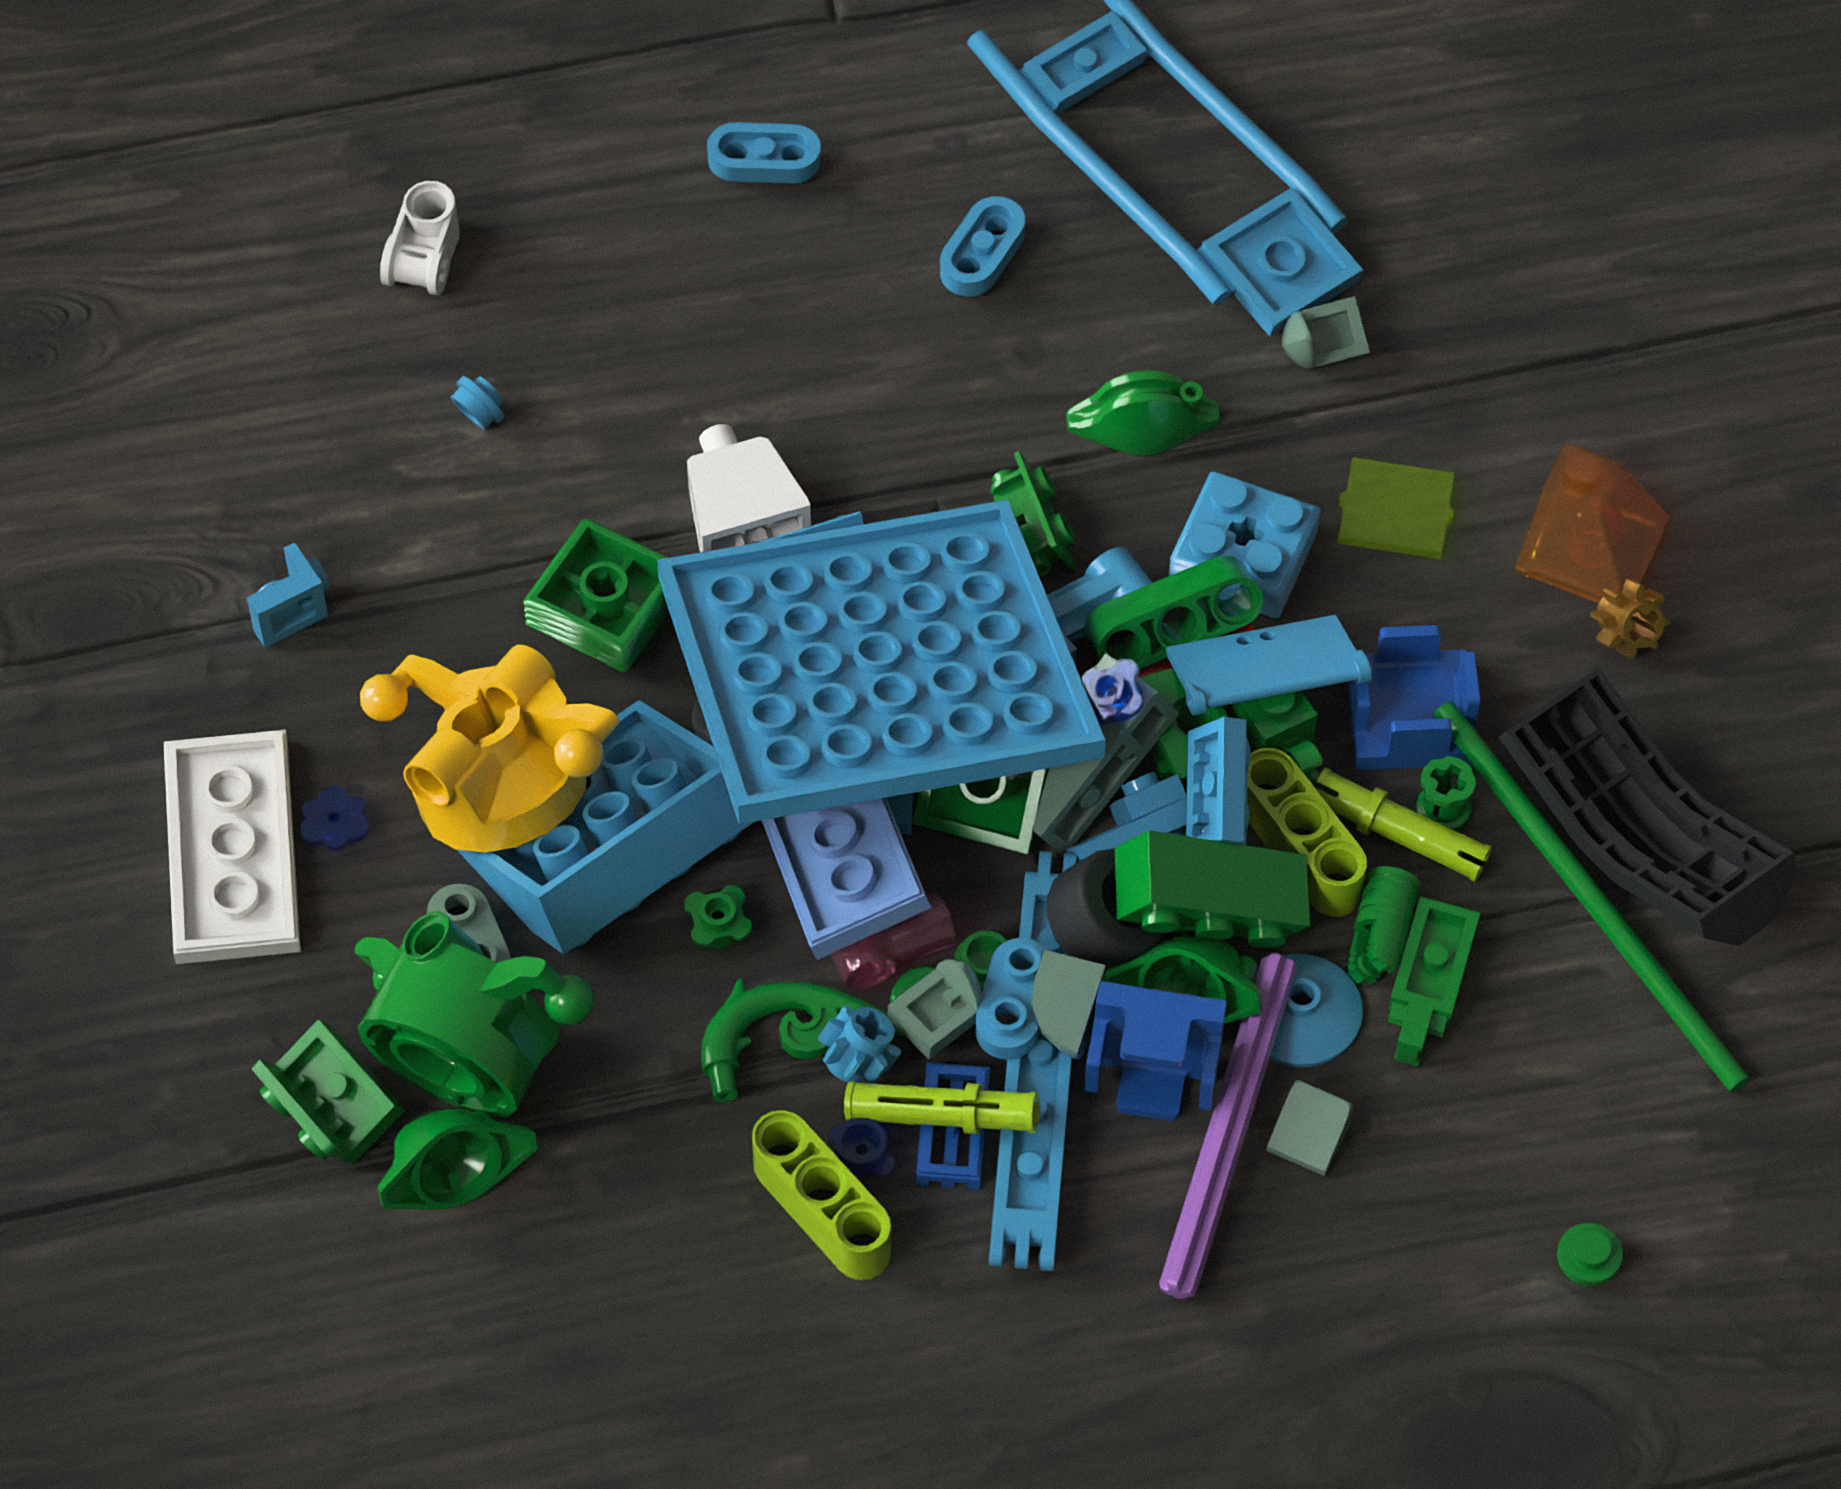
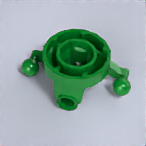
M440 911L430 912L414 922L406 932L403 944L399 949L388 940L375 937L362 938L355 946L356 955L373 970L372 980L377 991L376 996L357 1027L362 1043L377 1060L403 1080L432 1097L463 1110L473 1112L486 1110L492 1117H509L519 1107L535 1077L534 1072L541 1060L555 1046L560 1034L558 1023L562 1025L578 1024L584 1022L593 1012L595 996L586 980L576 975L561 976L542 958L521 956L495 962L483 956L479 945L452 919ZM532 989L543 990L545 992L544 1004L546 1010L527 992Z

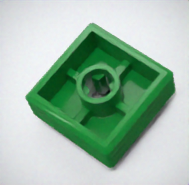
M585 518L579 523L523 600L525 605V622L528 626L621 672H626L669 614L661 582L658 578L657 561L669 557L591 519Z

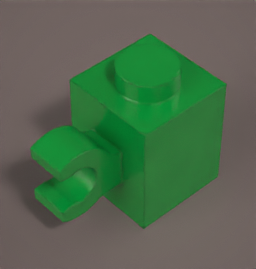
M1302 691L1232 704L1231 718L1246 720V736L1251 752L1261 748L1281 750L1294 760L1312 785L1317 783L1316 781L1320 774L1315 768L1323 764V759L1314 745L1318 714Z

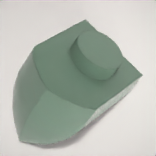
M1355 296L1293 313L1286 322L1282 336V348L1285 353L1298 366L1304 369H1312L1370 353Z
M946 959L938 963L935 970L888 1005L887 1017L930 1059L976 1024V1013L982 999L978 978L968 963L955 959Z

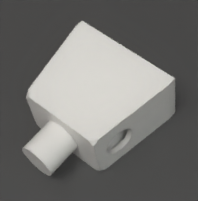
M726 424L714 425L700 435L699 442L704 453L693 455L687 460L689 494L700 553L752 544L754 541H762L811 526L808 498L769 439L759 436L738 442L732 427Z

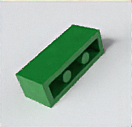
M1151 830L1115 847L1117 920L1142 923V929L1152 933H1167L1178 929L1195 931L1196 938L1224 940L1232 936L1247 938L1248 944L1256 948L1282 946L1286 943V937L1310 927L1307 857L1305 854Z

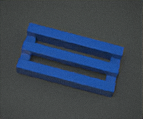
M927 1062L924 1087L938 1088L939 1079L951 1080L950 1088L963 1089L964 1081H973L976 1084H982L984 1090L988 1091L990 1067ZM921 1125L916 1186L929 1187V1181L942 1182L941 1188H954L955 1183L967 1184V1190H980L985 1128H982L980 1134H971L969 1163L967 1167L956 1166L960 1127L947 1126L943 1165L931 1164L934 1125Z

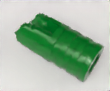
M1379 866L1367 873L1362 893V902L1359 905L1358 917L1354 925L1355 933L1350 949L1351 957L1348 958L1349 964L1347 965L1349 968L1348 974L1355 981V985L1358 983L1370 985L1381 978V973L1386 971L1391 973L1401 963V957L1404 953L1417 908V898L1421 891V882L1416 876L1406 870L1391 866Z

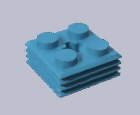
M1211 472L1172 552L1169 574L1173 575L1214 557H1234L1243 563L1262 591L1263 605L1260 614L1278 618L1284 609L1318 533V521L1321 510L1318 506L1218 472ZM1237 543H1247V544H1246V546H1242V545H1238ZM1235 583L1225 587L1219 594L1218 599L1224 600L1234 596L1239 590L1240 584Z

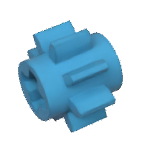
M846 1005L842 1008L836 1019L831 1018L818 1037L822 1044L829 1046L823 1062L831 1073L842 1081H856L859 1083L866 1079L870 1084H876L883 1072H888L901 1054V1050L898 1047L890 1044L896 1029L889 1018L877 1009L860 1007L853 1011Z

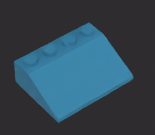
M640 700L617 715L619 724L602 743L603 760L598 770L586 777V790L573 813L552 831L515 848L486 853L457 850L534 934L562 954H566L574 947L588 942L597 931L623 913L638 907L647 896L670 880L684 875L693 864L720 845L734 840L740 831L753 823H738L714 747Z

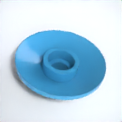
M1308 954L1283 955L1285 958H1289L1296 963L1297 972L1269 1060L1285 1066L1300 1068L1328 1063L1347 1051L1359 1033L1363 1016L1360 993L1348 974L1326 959ZM1305 996L1310 998L1312 1002L1307 1005H1298L1290 997ZM1242 1019L1238 1020L1239 1026L1241 1025Z

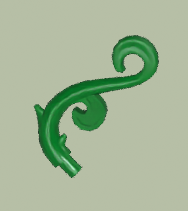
M922 966L907 971L893 986L890 1003L936 968ZM738 979L724 1005L719 1008L708 1023L701 1043L703 1075L710 1077L713 1099L716 1102L724 1103L735 1100L738 1097L735 1072L740 1067L738 1054L751 1044L752 1041L750 1037H741L747 1028L758 1019L784 1010H796L811 1015L813 1017L811 1022L802 1023L797 1019L795 1011H789L782 1018L778 1031L781 1047L794 1058L810 1060L826 1054L829 1046L822 1044L818 1037L831 1018L836 1019L844 1006L848 1005L853 1011L860 1007H871L879 1010L886 1016L887 1011L828 986L808 982H777L759 985L747 991L745 980ZM892 1023L893 1027H895V1029H896L894 1035L906 1037V1036Z

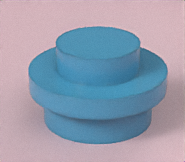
M462 376L456 382L459 389L450 398L458 409L479 428L485 430L492 421L499 424L505 418L504 413L499 408L505 401L504 398L483 377L479 376L472 382L467 377Z

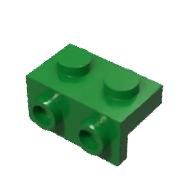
M320 1019L309 1028L276 1064L259 1059L251 1068L265 1084L260 1089L263 1098L280 1114L284 1116L292 1115L303 1128L297 1134L299 1139L314 1155L322 1160H326L331 1156L354 1164L405 1111L404 1107L329 1023Z

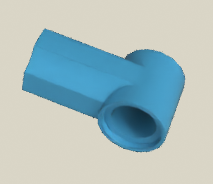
M1116 547L1098 556L1087 568L1083 577L1048 594L1047 597L1061 631L1073 644L1086 637L1084 627L1087 617L1093 609L1107 601L1153 582L1127 548Z

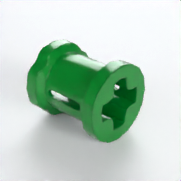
M1446 756L1441 759L1431 760L1423 768L1420 785L1423 791L1419 794L1416 803V813L1457 832L1468 823L1471 814L1470 798L1473 796L1476 787V779L1472 774L1471 766L1460 758ZM1453 774L1458 776L1456 786L1452 785ZM1435 805L1440 806L1438 817L1434 815Z

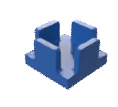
M1438 625L1381 628L1379 630L1376 652L1365 654L1371 667V682L1357 684L1355 680L1346 682L1355 769L1424 768L1431 760L1441 759L1446 756L1460 758L1472 766L1451 739L1453 732L1451 719H1435L1433 715L1441 705L1448 701H1453L1476 730L1480 707V693L1475 653L1467 652L1466 650L1440 651L1441 632Z
M1100 981L1086 1064L1085 1091L1098 1092L1102 1065L1118 1067L1122 1072L1116 1100L1117 1112L1159 1120L1176 1121L1179 1117L1184 1082L1188 1079L1201 1080L1198 1109L1211 1111L1220 1064L1227 1001Z

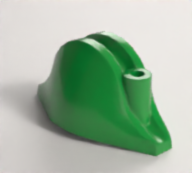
M1141 369L1130 371L1109 380L1090 397L1069 409L1066 413L1067 432L1126 454L1136 456L1157 455L1169 451L1219 425V404L1209 397L1202 395V387L1196 382H1186L1181 377L1162 370Z
M1196 936L1175 937L1161 942L1151 950L1105 971V982L1227 1001L1224 1024L1259 1014L1262 1009L1261 991L1252 982L1258 971L1257 963L1250 957H1239L1236 949L1223 940L1196 938Z
M445 1109L430 1112L413 1119L402 1128L395 1139V1159L391 1168L378 1185L380 1203L383 1209L443 1210L468 1203L487 1192L538 1150L535 1132L528 1127L496 1122L486 1110L473 1112L463 1109Z

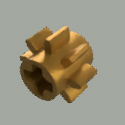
M1626 579L1623 590L1611 591L1604 588L1602 590L1604 597L1600 600L1597 610L1590 613V617L1597 620L1603 629L1598 633L1596 640L1610 649L1616 647L1617 652L1634 659L1637 653V648L1651 647L1657 649V640L1661 637L1664 627L1670 625V620L1663 617L1662 612L1658 609L1665 599L1664 596L1650 588L1644 590L1643 585L1632 579Z

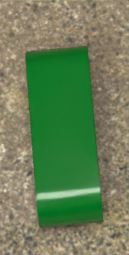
M1230 556L1214 557L1099 605L1087 617L1084 627L1085 635L1099 660L1105 654H1108L1130 672H1135L1168 658L1166 653V647L1219 637L1246 626L1254 621L1261 612L1263 595L1261 589L1242 562ZM1235 583L1240 584V588L1234 596L1224 600L1218 599L1219 594L1225 587ZM1180 606L1185 607L1180 618L1173 622H1162L1163 617L1171 609ZM1129 630L1128 636L1121 643L1112 646L1106 645L1109 637L1115 632Z

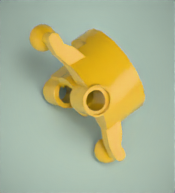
M526 645L512 647L496 666L468 670L461 674H457L433 660L416 655H408L392 674H376L365 682L360 691V705L367 716L378 722L393 721L403 714L408 704L407 688L409 686L418 688L433 701L443 706L445 711L437 723V732L406 765L403 771L404 779L412 790L420 815L433 838L457 850L482 853L519 847L549 833L573 813L586 790V777L597 771L603 760L602 743L619 724L618 716L609 709L588 703L568 704L565 695L555 681V671L549 661L537 650Z

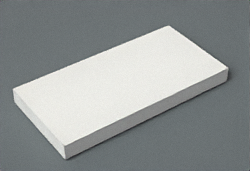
M286 730L164 741L173 953L176 964L301 952L289 750Z

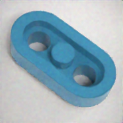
M728 123L715 129L707 142L710 169L716 176L727 181L800 183L812 178L818 172L821 165L820 140L811 129L802 125Z
M992 196L978 201L970 209L940 255V278L949 291L960 296H977L987 292L995 284L1025 237V214L1015 201L1005 197ZM992 231H1000V232H1003V234H1001V235H993V234L990 233V232H992ZM964 271H972V272H975V273H963V272H964Z
M1015 938L1008 940L995 950L991 958L982 991L981 1003L976 1013V1038L986 1053L999 1059L1009 1060L1024 1056L1033 1049L1040 1033V1027L1032 1007L1034 979L1044 949H1048L1033 939ZM1017 961H1026L1032 964V967L1027 970H1017L1012 964ZM1009 1014L1015 1016L1018 1021L1005 1025L1000 1023L997 1018Z

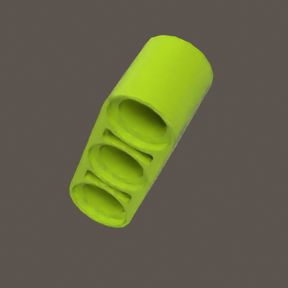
M1261 748L1253 751L1248 766L1247 804L1250 813V826L1268 849L1306 855L1309 903L1317 911L1327 916L1335 917L1352 913L1359 906L1364 889L1367 857L1363 849L1289 755L1275 748ZM1270 784L1277 787V789L1264 790L1259 788L1258 785ZM1305 829L1311 831L1313 834L1299 835L1293 833L1291 830ZM1340 874L1348 879L1335 881L1329 879L1326 875Z
M785 1110L772 1111L763 1115L755 1123L752 1131L754 1173L759 1181L842 1273L849 1278L857 1280L872 1279L880 1275L888 1267L891 1259L890 1217L885 1209L801 1117ZM777 1145H786L795 1149L792 1153L784 1156H777L768 1152L770 1148ZM820 1189L829 1190L836 1194L834 1197L823 1201L814 1200L807 1196L809 1193ZM857 1234H867L874 1237L876 1241L868 1246H857L850 1243L848 1239Z

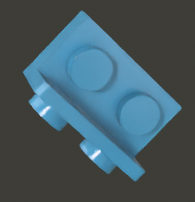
M1222 717L1188 731L1186 836L1247 845V827L1250 816L1247 804L1248 766L1251 752L1248 739L1246 738V720Z

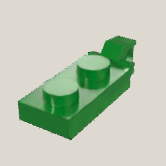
M1420 896L1388 1007L1390 1014L1387 1023L1402 1027L1393 1060L1418 1067L1427 1034L1442 1038L1445 1027H1449L1480 912Z

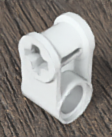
M424 181L414 185L404 196L393 233L389 236L382 255L380 281L383 285L393 286L397 281L427 287L429 294L440 296L443 292L449 274L450 262L460 235L455 198L452 191L445 184L437 181Z

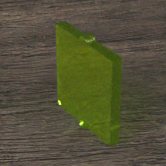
M1352 457L1347 491L1342 492L1339 498V505L1344 509L1338 543L1441 559L1446 524L1452 523L1454 517L1453 509L1449 508L1454 473Z

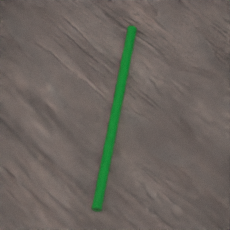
M1448 701L1441 705L1434 712V718L1451 719L1453 730L1451 739L1722 1084L1730 1093H1735L1744 1087L1750 1080L1745 1070L1453 701Z

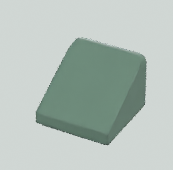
M1296 1080L1285 1101L1266 1151L1325 1176L1350 1126L1353 1105L1342 1098Z

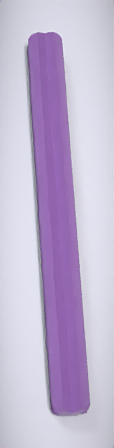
M1271 953L1260 962L1254 984L1261 991L1262 1009L1259 1014L1242 1019L1159 1282L1161 1291L1176 1299L1186 1300L1197 1293L1297 972L1296 963L1278 953Z

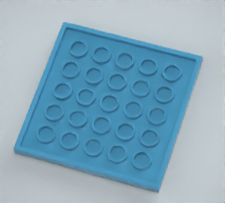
M1008 500L657 560L658 578L661 582L663 594L739 824L1105 758V737Z

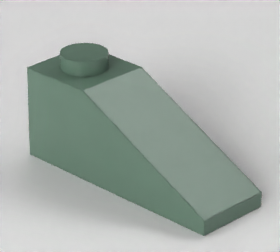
M1105 654L1095 667L1089 669L1081 677L1105 737V758L1049 768L1032 831L1063 857L1064 853H1067L1066 849L1074 846L1179 715V712L1155 689L1108 654Z

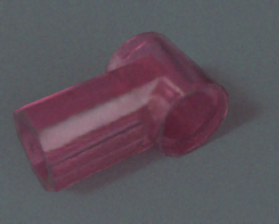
M936 892L928 894L927 898L932 907L931 909L831 953L845 987L851 991L872 988L888 979L895 971L896 966L954 946L956 934L943 898L939 897Z

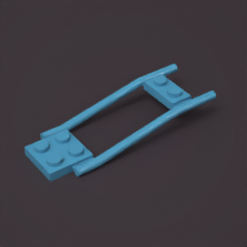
M1103 0L1111 9L1110 13L1027 61L1021 70L1014 66L985 30H979L969 38L967 45L1030 120L1179 264L1213 306L1222 304L1233 293L1268 336L1271 337L1285 328L1287 320L1293 313L1320 306L1360 281L1363 269L1333 235L1347 223L1348 218L1297 162L1164 38L1132 0ZM1149 55L1290 187L1287 191L1202 242L1201 247L1197 250L1057 115L1141 65Z

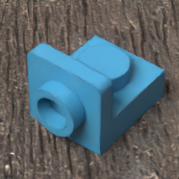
M296 543L283 548L289 577L271 581L258 592L246 597L253 630L265 648L328 617L324 592L330 589L327 575L315 557L306 560Z

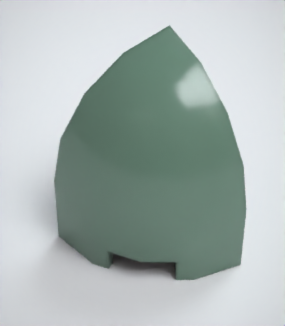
M1044 949L1034 979L1032 1007L1042 1034L1062 1053L1079 1060L1083 1056L1092 1034L1099 982H1105V965Z

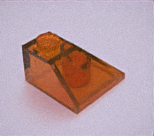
M1565 442L1543 488L1519 555L1515 572L1599 603L1604 597L1602 592L1604 588L1611 591L1623 590L1626 579H1632L1639 584L1641 583L1668 525L1669 516L1622 463Z

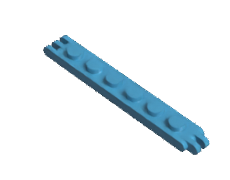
M1040 851L1038 872L1025 871L1019 938L1033 939L1044 945L1049 951L1067 955L1054 938L1047 918V895L1053 880L1060 874L1051 873L1052 852ZM1064 853L1063 872L1076 864V854ZM1017 961L1016 964L1017 970H1027L1032 967V964L1026 961ZM1013 1015L1011 1017V1024L1018 1021ZM1041 1030L1038 1040L1030 1052L1022 1057L1007 1060L1005 1092H1038L1040 1096V1120L1036 1133L1001 1129L989 1266L1002 1267L1005 1258L1004 1244L1016 1245L1014 1268L1028 1269L1029 1247L1037 1246L1042 1247L1039 1253L1040 1270L1053 1271L1072 1057L1062 1053L1042 1034Z

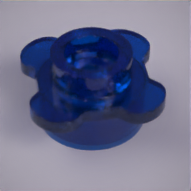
M1121 659L1114 667L1101 671L1097 668H1091L1081 678L1100 726L1105 725L1108 721L1113 723L1128 721L1143 708V690L1136 681L1139 675V667L1130 659ZM1111 688H1117L1116 693L1112 697H1108V691Z
M854 1118L845 1123H838L829 1130L828 1142L835 1148V1155L855 1177L872 1174L877 1178H885L894 1170V1158L888 1154L887 1141L891 1136V1130L885 1122H875L868 1118ZM863 1146L867 1149V1152L859 1155L855 1152L857 1147Z

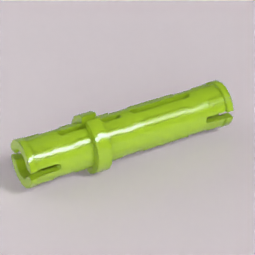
M1327 767L1319 775L1316 782L1337 791L1339 795L1335 797L1320 789H1315L1336 815L1356 823L1357 831L1367 836L1373 831L1390 841L1409 848L1468 877L1473 882H1476L1480 877L1484 867L1463 858L1462 853L1465 852L1487 862L1492 851L1491 845H1485L1389 800V792L1378 787L1372 792L1333 773Z
M849 1081L845 1091L844 1114L845 1119L848 1120L847 1122L868 1121L907 1125L963 1127L965 1134H980L982 1128L1036 1133L1040 1120V1096L1038 1092L1031 1091L1030 1093L986 1091L982 1084L967 1083L965 1089L913 1085L865 1084Z

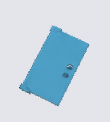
M1336 615L1166 647L1167 657L1186 692V704L1193 716L1205 714L1208 708L1354 680L1357 684L1371 682L1372 678L1371 667L1367 657L1362 650L1356 651Z

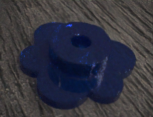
M328 787L321 792L319 800H308L302 807L303 816L306 819L301 824V835L310 844H321L324 842L327 849L338 851L346 845V841H360L368 834L369 824L364 816L366 812L365 801L357 796L349 798L347 791L342 787Z

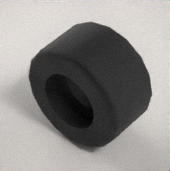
M1115 848L1094 852L1066 869L1052 882L1047 895V918L1054 938L1068 956L1105 965V971L1118 964L1151 950L1162 940L1164 933L1144 931L1142 923L1117 920Z

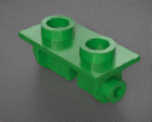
M1019 451L1013 453L1019 469L1016 471L1011 469L1001 470L993 476V485L990 488V492L994 501L1008 500L1017 523L1026 519L1027 523L1020 526L1019 529L1039 577L1047 575L1052 570L1051 564L1060 559L1072 572L1077 570L1069 547L1076 544V539L1064 515L1061 512L1055 514L1050 500L1057 497V492L1050 476L1042 465L1033 468Z

